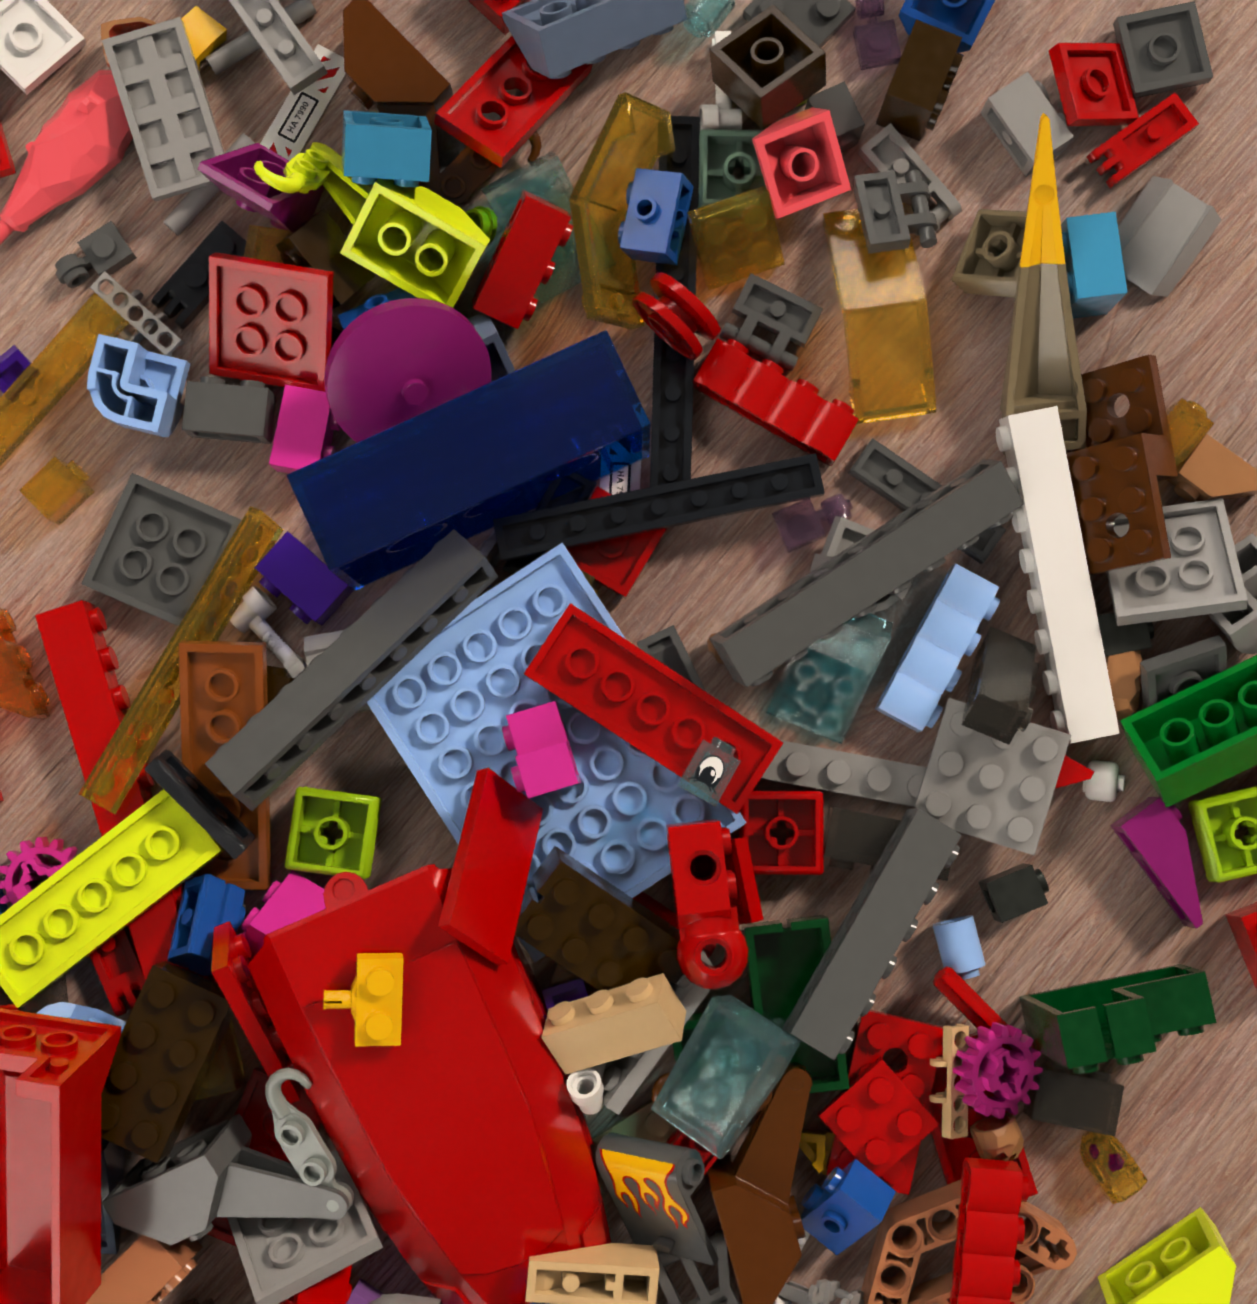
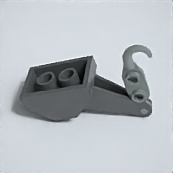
M289 1067L277 1070L270 1075L266 1082L265 1096L272 1110L275 1137L291 1163L250 1149L252 1133L239 1113L175 1143L171 1153L158 1163L146 1158L139 1160L101 1202L113 1223L163 1243L173 1245L186 1238H189L191 1242L202 1238L212 1230L213 1224L211 1222L215 1217L318 1218L331 1220L343 1218L354 1202V1192L348 1184L335 1179L337 1171L336 1161L311 1119L291 1105L281 1091L282 1083L287 1080H295L305 1089H310L312 1082L306 1074L298 1069Z

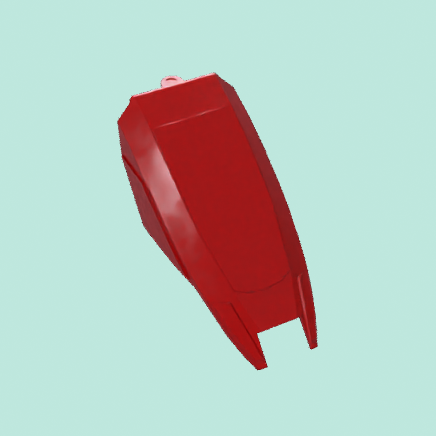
M435 864L426 865L370 890L365 881L357 874L351 872L338 873L330 878L325 885L323 897L326 909L268 933L263 938L262 948L248 964V968L294 1068L306 1074L312 1082V1087L310 1089L304 1088L360 1195L384 1233L390 1236L403 1258L435 1298L441 1299L440 1304H530L531 1302H525L530 1256L612 1243L590 1148L593 1141L585 1113L580 1110L579 1105L572 1101L568 1092L567 1079L570 1074L565 1075L541 1038L548 1013L542 989L516 937H514L509 963L495 965L438 927L453 868L440 869ZM357 953L403 954L401 1046L355 1047V1021L351 1008L323 1009L324 990H351V985L356 976Z

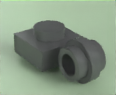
M110 221L77 242L86 256L78 258L76 254H68L56 262V276L62 284H67L69 288H74L83 284L89 278L87 271L93 267L99 276L104 271L111 275L137 257L116 225Z

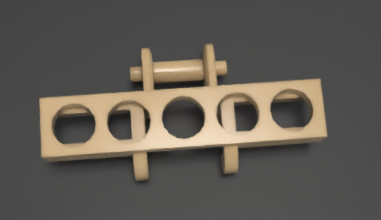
M964 1024L943 1026V1056L930 1059L931 1066L947 1067V1088H945V1092L929 1095V1101L942 1103V1137L948 1139L968 1136V1105L962 1101L965 1094L955 1089L954 1079L957 1074L953 1073V1068L961 1066L963 1061L956 1055L957 1050L966 1052L969 1048L965 1041V1037L969 1036V1026Z

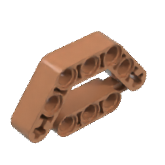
M961 1180L895 1205L886 1211L878 1227L861 1289L864 1293V1304H883V1300L885 1304H949L953 1271L920 1284L913 1292H911L921 1253L957 1240ZM1021 1202L1019 1216H1025L1026 1218L1024 1221V1242L1022 1245L1017 1244V1251L1014 1260H1019L1021 1269L1020 1284L1018 1287H1013L1010 1302L1015 1304H1022L1033 1295L1035 1290L1034 1275L1050 1269H1065L1074 1262L1077 1255L1074 1240L1064 1225L1029 1202ZM940 1210L951 1211L950 1216L945 1221H932L936 1212ZM900 1226L912 1227L910 1233L905 1237L897 1238L892 1236L894 1230ZM1040 1232L1043 1235L1044 1239L1051 1242L1048 1243L1047 1246L1044 1244L1043 1240L1039 1236ZM897 1266L901 1268L893 1277L881 1275L887 1267Z

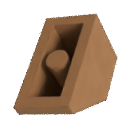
M1208 434L1194 441L1176 466L1178 477L1167 479V481L1175 486L1174 491L1189 502L1219 498L1227 500L1257 495V469Z

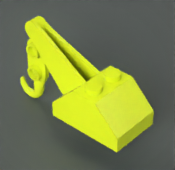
M313 142L310 149H307L305 153H298L286 164L283 170L286 177L267 170L262 161H256L254 165V170L262 181L284 193L300 192L308 194L310 190H317L323 185L353 224L340 254L417 298L437 301L454 308L490 241L486 234L460 207L425 187H400L394 185L393 179H377L373 185L353 183L352 177L344 176L342 157L329 146L319 142Z
M1200 1207L1099 1275L1098 1280L1107 1304H1230L1236 1264L1216 1225Z

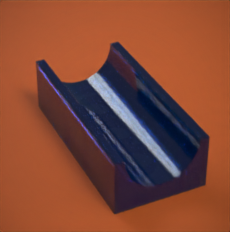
M607 330L287 474V478L329 571L353 589L358 590L419 562L432 550L439 540L445 538L453 529L468 540L494 528L493 519L527 513L536 509L552 481L562 478L550 501L584 486V484L568 475L577 473L590 481H597L649 457L651 424Z

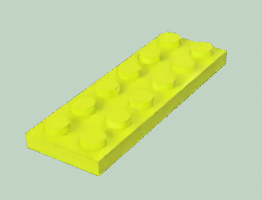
M163 789L0 915V986L17 1008L25 1006L225 849Z

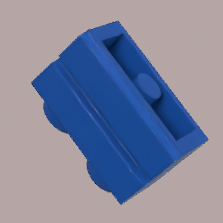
M204 874L185 881L168 962L183 968L187 967L188 970L202 976H211L214 927L230 921L237 934V929L242 924L246 914L245 907L242 906L245 890L231 883L226 884L224 880L211 874Z

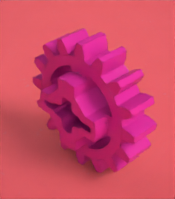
M36 837L35 846L30 840L20 842L22 853L16 850L8 851L6 855L11 864L0 866V872L6 875L5 880L0 881V889L6 890V895L0 899V904L11 903L14 905L39 886L38 882L43 879V875H47L49 878L74 859L73 857L78 849L76 847H68L62 850L64 840L60 838L53 839L50 845L47 837ZM42 854L53 856L62 864L57 866L50 864L47 857H43ZM21 870H23V873H22V876H21V879H20V882H19V875H20Z
M992 1022L991 1029L979 1026L977 1027V1039L970 1036L965 1037L966 1044L969 1046L967 1051L957 1050L956 1055L963 1061L961 1066L953 1068V1073L962 1076V1080L957 1082L955 1089L965 1094L962 1099L963 1103L973 1107L974 1111L987 1117L991 1114L999 1119H1003L1005 1111L1016 1115L1018 1114L1017 1103L1019 1101L1027 1105L1030 1104L1031 1100L1027 1095L1029 1089H1039V1085L1033 1081V1077L1043 1072V1068L1034 1065V1061L1041 1056V1053L1031 1048L1034 1041L1032 1037L1022 1034V1030L1008 1024L1004 1026L997 1022ZM1002 1044H1008L1012 1050L1004 1049ZM983 1091H990L994 1096L988 1097Z

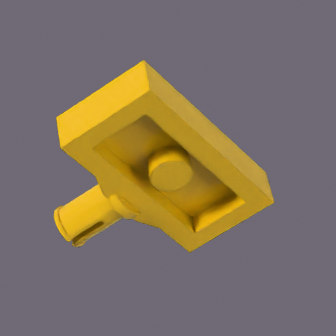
M357 953L356 976L351 985V990H324V1010L351 1008L355 1021V1047L401 1046L403 954Z

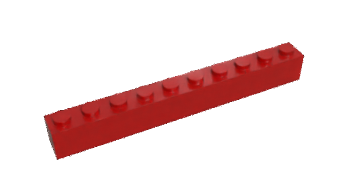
M80 600L37 614L35 618L101 836H103L153 798L150 787L154 786V779L144 770L148 764L142 763L138 749L142 747V738L137 726L131 724L126 709L131 706L125 687L119 685L114 671L119 668L117 656L113 648L106 645L103 631L107 630L105 617L99 607L95 608L94 604ZM184 882L128 925L145 981L153 965L168 961L185 885ZM190 971V972H192V973H194V974H196V975H199V976H201V977H203V978H205V979H207V980H210V981L214 982V976H213V975H211V976H202V975L197 974V973H195V972H193V971Z

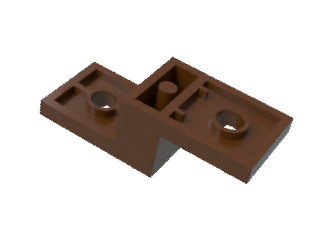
M1148 354L1081 374L1087 408V448L1066 454L1089 575L1171 558L1158 481L1178 477L1157 359L1156 356ZM1125 395L1129 400V410L1123 417H1118L1114 410V404L1119 396ZM1120 514H1124L1129 521V530L1123 537H1119L1114 531V521Z

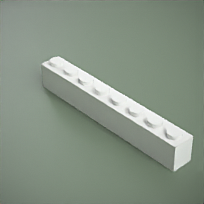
M1054 406L999 419L1000 427L996 428V441L1001 452L1005 451L1008 468L1005 469L1024 503L1012 512V524L1016 533L1021 532L1024 549L1019 550V560L1023 573L1029 574L1031 589L1027 590V602L1030 612L1036 614L1039 630L1035 631L1034 637L1039 654H1044L1047 670L1042 672V680L1047 695L1052 694L1055 709L1050 712L1052 729L1071 734L1069 743L1120 734L1058 407Z

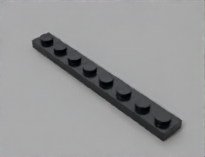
M815 453L493 519L501 562L547 553L561 543L567 549L820 497L825 492Z

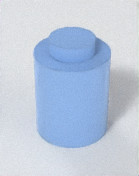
M973 915L956 917L933 924L943 968L946 966L951 967L963 980L979 976L978 968L985 966L986 963Z

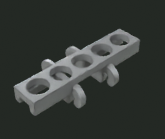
M105 271L90 286L96 294L119 313L114 320L111 319L109 321L110 325L107 328L109 334L117 332L125 340L139 344L146 338L164 355L172 357L171 353L179 345L182 346L184 344L175 333L163 324L168 319L164 312L154 316L138 301L143 298V293L140 290H135L130 294ZM104 281H108L114 286L113 291L108 295L100 290V285ZM119 294H123L126 299L118 306L114 302L115 298ZM135 307H140L143 310V317L139 321H132L129 317V313ZM127 321L137 329L134 335L123 327ZM167 334L173 339L169 347L165 348L158 342L161 335Z
M817 1280L816 1285L812 1284L810 1288L790 1281L789 1284L785 1283L779 1293V1296L797 1304H829L834 1302L837 1297L842 1299L840 1304H864L863 1291L858 1289L848 1292L840 1289L841 1283L837 1280Z

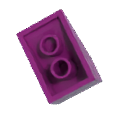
M259 143L199 163L197 170L221 191L236 199L238 206L247 211L262 214L270 219V223L275 228L285 232H293L314 215L324 190V186L321 185L317 190H310L308 194L300 192L289 194L266 184L254 170L256 161H262L264 167L272 173L286 177L283 170L289 160Z

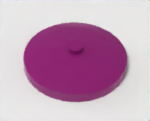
M422 298L393 300L367 310L353 320L339 335L330 351L325 367L326 397L337 423L357 443L384 454H420L437 449L454 440L477 418L490 390V357L476 328L464 315L454 308L437 301Z

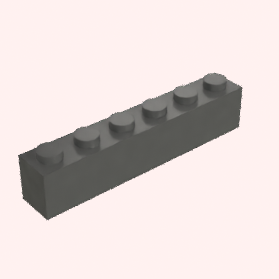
M919 808L906 810L783 1025L782 1029L833 1060L836 1059L838 1053L842 1055L848 1050L855 1035L852 1028L859 1016L864 1017L872 1008L876 999L873 991L880 979H886L896 965L897 957L894 956L901 942H907L915 932L918 925V920L915 919L922 905H928L936 895L939 888V883L936 882L943 868H949L955 861L960 850L957 843L962 836L961 834Z

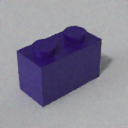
M288 531L254 567L263 575L259 583L276 598L281 593L287 596L293 602L289 609L307 625L313 620L323 626L354 591L347 582Z

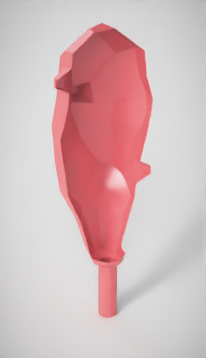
M111 70L97 71L81 86L70 92L61 107L42 126L36 140L29 142L25 146L28 156L0 214V245L13 231L25 232L28 230L29 225L54 208L84 194L122 161L133 137Z

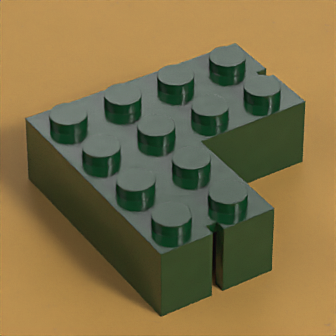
M817 915L786 919V928L782 927V923L779 920L741 924L742 933L745 936L749 949L746 967L751 1007L692 1014L684 1025L682 1041L672 1043L674 1060H683V1062L675 1063L679 1103L686 1102L709 1083L757 1070L767 1072L771 1076H778L785 1065L793 1062L800 1063L807 1068L812 1080L810 1093L850 1089L845 1053L842 1055L838 1053L836 1059L833 1060L782 1029L831 943L828 917Z
M1182 964L1019 996L1027 1035L1034 1040V1048L1063 1067L1073 1069L1074 1074L1097 1071L1100 1069L1099 1063L1107 1062L1108 1059H1116L1118 1065L1144 1061L1143 1054L1157 1051L1155 1042L1162 1040L1161 1034L1177 1031L1179 1036L1195 1035L1204 1032L1203 1025L1217 1023L1206 972Z

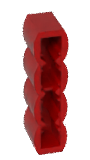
M717 339L693 379V388L710 399L727 406L743 418L762 426L773 435L798 447L808 455L816 453L817 460L832 467L859 421L853 415L854 409L838 399H833L832 402L824 400L817 395L819 389L806 380L798 379L797 382L789 380L782 375L784 372L783 368L771 360L763 359L762 362L752 359L747 355L749 350L738 341L728 339L727 342Z
M964 1158L961 1176V1200L957 1218V1242L954 1251L949 1304H1015L1010 1302L1013 1287H1018L1020 1284L1021 1269L1019 1260H1014L1017 1244L1022 1245L1025 1237L1024 1219L1019 1217L1021 1202H1027L1029 1196L1028 1176L1023 1175V1171L1015 1161Z

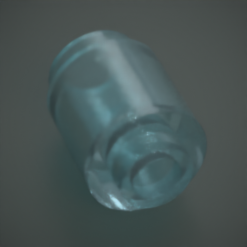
M689 0L685 5L687 20L683 22L685 29L697 38H702L703 36L713 37L715 31L719 29L735 7V1Z

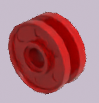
M657 272L650 280V285L658 299L645 292H639L632 299V305L643 321L664 342L686 358L696 360L702 353L703 348L694 333L707 340H714L720 334L721 328L709 309L691 291L673 277L663 272Z

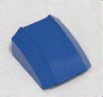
M905 0L898 16L908 35H910L917 19L962 37L957 52L961 53L971 49L995 0Z

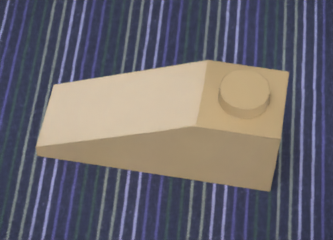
M609 1243L530 1256L525 1302L550 1304H656L660 1271L657 1251L653 1245Z

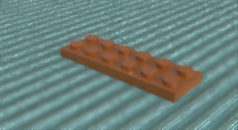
M183 640L178 643L182 763L255 835L254 841L236 859L224 850L186 881L204 874H211L224 880L226 884L231 883L242 889L268 890L271 886L269 796L251 811L233 796L205 765L215 755L221 745L232 739L253 715L259 713L268 705L267 643Z

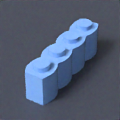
M956 563L951 566L886 685L875 710L917 733L922 732L925 726L931 729L943 709L942 706L938 705L944 690L951 693L962 674V671L957 669L962 656L965 654L970 657L980 641L981 635L976 633L983 618L989 621L1000 603V599L995 597L999 586Z

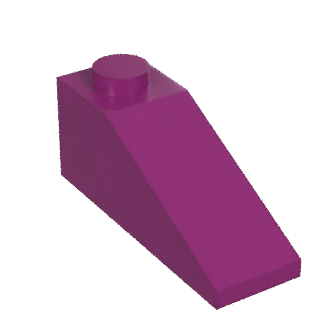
M1148 797L1110 826L1182 924L1197 929L1203 924L1187 833L1179 822L1182 819V815L1174 804L1166 808L1160 797Z

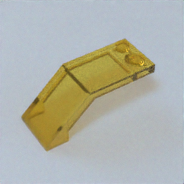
M626 92L618 95L571 193L569 201L583 289L582 305L586 312V317L590 320L633 330L645 326V322L632 305V299L640 292L636 262L619 248L620 244L618 242L619 226L622 221H625L628 209L626 192L629 183L634 181L636 168L652 170L658 157L675 151L670 112Z
M858 208L823 213V228L843 312L849 369V395L852 408L854 409V416L859 419L857 424L936 413L937 406L927 298L912 238L908 249L868 254Z

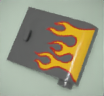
M613 1132L606 1134L600 1140L596 1150V1165L633 1243L653 1245L658 1252L715 1266L719 1258L690 1197L704 1177L705 1168L700 1153L696 1149Z

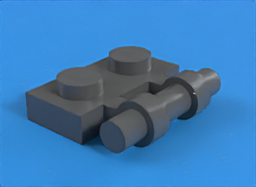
M894 170L854 175L853 189L868 254L908 249L911 240L910 234L913 233L919 236L923 248H930L937 244L935 231L938 229L935 214L929 210L928 200L930 199L928 184L922 181L920 171L912 170L906 173V183L901 184L897 183ZM902 203L911 205L913 214L905 215Z
M750 273L732 310V313L744 318L745 321L741 329L726 322L720 337L726 340H736L743 344L750 352L764 359L771 360L792 372L799 357L785 351L789 341L803 348L805 347L823 308ZM757 325L778 335L774 344L752 335Z

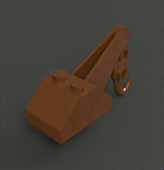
M352 0L343 10L344 71L351 81L347 85L348 89L367 110L374 105L379 113L426 116L432 129L429 182L419 181V186L431 190L456 206L463 204L496 171L498 166L466 146L440 172L438 129L434 121L436 112L453 96L451 84L369 0ZM537 131L529 138L532 147L527 160L531 164L539 157L542 147Z
M797 1062L785 1065L778 1076H771L769 1073L759 1070L709 1083L689 1100L679 1104H671L664 1098V1087L676 1077L673 1071L665 1073L658 1078L653 1086L652 1102L655 1109L667 1119L673 1121L697 1119L718 1123L759 1112L736 1156L726 1155L719 1157L708 1170V1175L743 1304H774L802 1256L798 1239L806 1237L794 1195L790 1196L808 1098L812 1087L809 1072L804 1065Z

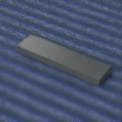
M873 438L848 472V474L902 511H905L942 487L941 484ZM1002 526L989 527L978 534L980 538L975 544L961 551L978 563L983 564L1006 532V529Z

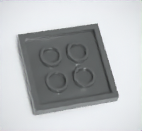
M131 473L81 584L197 634L246 522Z

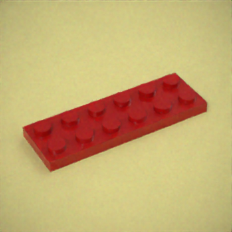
M571 603L524 672V675L736 814L739 813L784 743ZM710 755L719 756L723 760L725 767L721 780L714 787L716 794L712 788L710 792L709 787L705 783L700 781L693 782V780L697 779H688L695 776L700 762Z

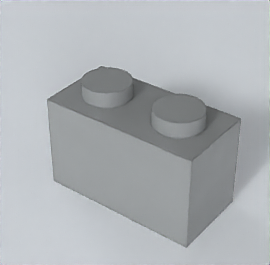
M1028 72L988 97L981 111V115L1025 177L1033 172L1040 117L1043 113L1050 119L1053 158L1063 153L1074 138L1072 128L1067 126L1065 116L1062 113H1057L1050 104L1047 90L1043 84L1037 80L1034 81Z

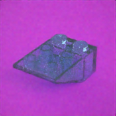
M870 613L859 618L854 616L842 624V631L834 637L823 641L819 639L807 647L808 653L804 657L793 663H786L766 713L842 744L889 644L893 623Z

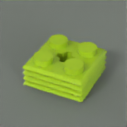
M1257 786L1190 801L1188 807L1207 880L1221 883L1257 874ZM1238 824L1240 827H1247L1248 834L1242 837V841L1235 838Z
M297 787L285 868L332 876L342 872H351L357 874L363 880L369 878L372 870L381 798L310 787ZM334 821L338 822V829L343 830V837L336 839L335 845L331 844L329 836L324 835V829L332 827Z

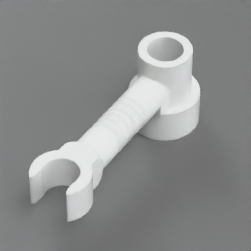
M715 31V38H712V46L730 35L731 31ZM715 84L716 104H701L699 108L700 131L702 129L741 130V109H732V100Z
M253 585L242 596L244 601L227 618L240 632L245 634L251 629L259 639H262V642H266L270 651L275 654L291 677L295 679L307 668V663L283 642V639H280V636L266 622V619L277 607L259 587Z
M606 1063L573 1072L567 1079V1089L572 1101L579 1105L580 1110L585 1114L598 1113L604 1105L602 1077Z

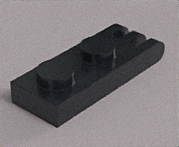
M221 221L154 295L151 302L157 308H161L171 298L172 300L167 304L163 312L171 319L183 308L184 310L177 317L175 323L182 329L186 328L209 303V256L214 252L249 258L255 251L254 248L225 222Z

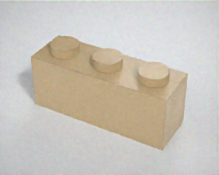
M664 973L649 978H638L629 984L610 990H599L590 996L571 1002L564 1001L548 1009L541 1038L566 1075L682 1041L686 1010Z

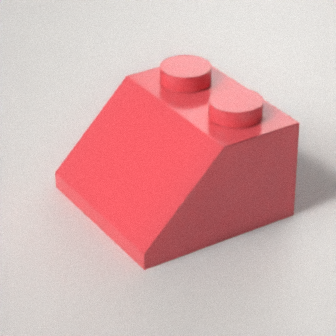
M811 107L774 122L752 138L776 219L851 190L830 110Z

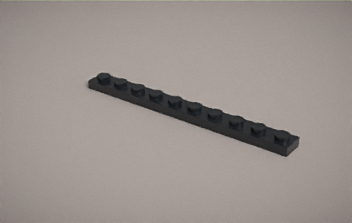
M660 116L659 171L683 173L694 188L678 264L656 263V273L663 272L673 277L696 296L700 117ZM655 332L650 487L691 479L694 360H690L678 353Z

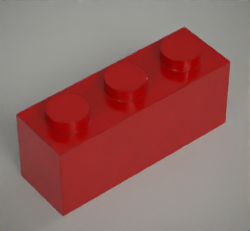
M522 191L473 296V309L516 329L519 328L522 320L527 322L530 320L538 302V299L534 298L536 290L540 283L546 285L553 273L555 262L551 261L555 250L557 246L563 248L571 235L573 225L569 223L571 216L568 211L530 192Z

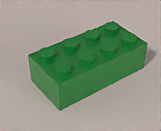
M1257 655L1120 720L1132 752L1166 808L1257 765Z

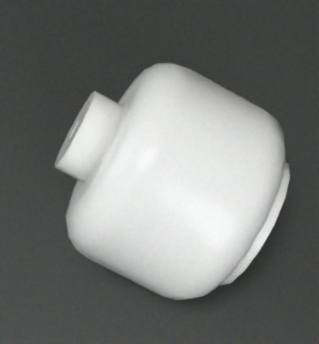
M1092 760L1088 763L1087 768L1093 770L1094 774L1091 779L1083 781L1085 796L1090 800L1113 802L1117 797V791H1124L1125 775H1119V766L1115 762Z

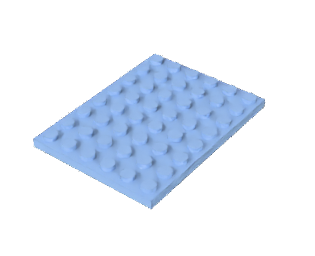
M561 543L473 600L366 703L459 845L477 770L490 768L516 788L511 767L517 766L515 756L518 755L516 749L508 751L502 727L508 725L506 715L556 701L581 783L529 798L543 808L527 883L534 887L539 901L542 895L537 892L532 876L554 846H556L625 894L634 898L671 873L666 825L717 819L721 823V828H729L731 834L747 822L740 812L738 814L734 813L524 675V672L570 603L625 638L564 544ZM519 938L534 963L546 956Z

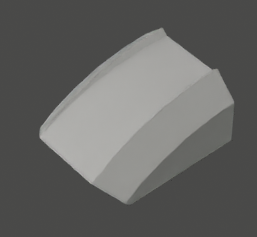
M1153 176L1144 186L1118 225L1125 278L1150 295L1168 297L1220 223L1221 218L1214 207L1207 205L1173 183L1171 179Z

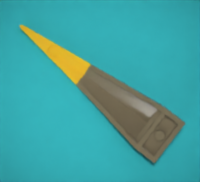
M1043 113L1039 123L1000 410L1003 418L1009 415L1057 406L1065 449L1085 448L1087 408L1067 279L1050 119Z

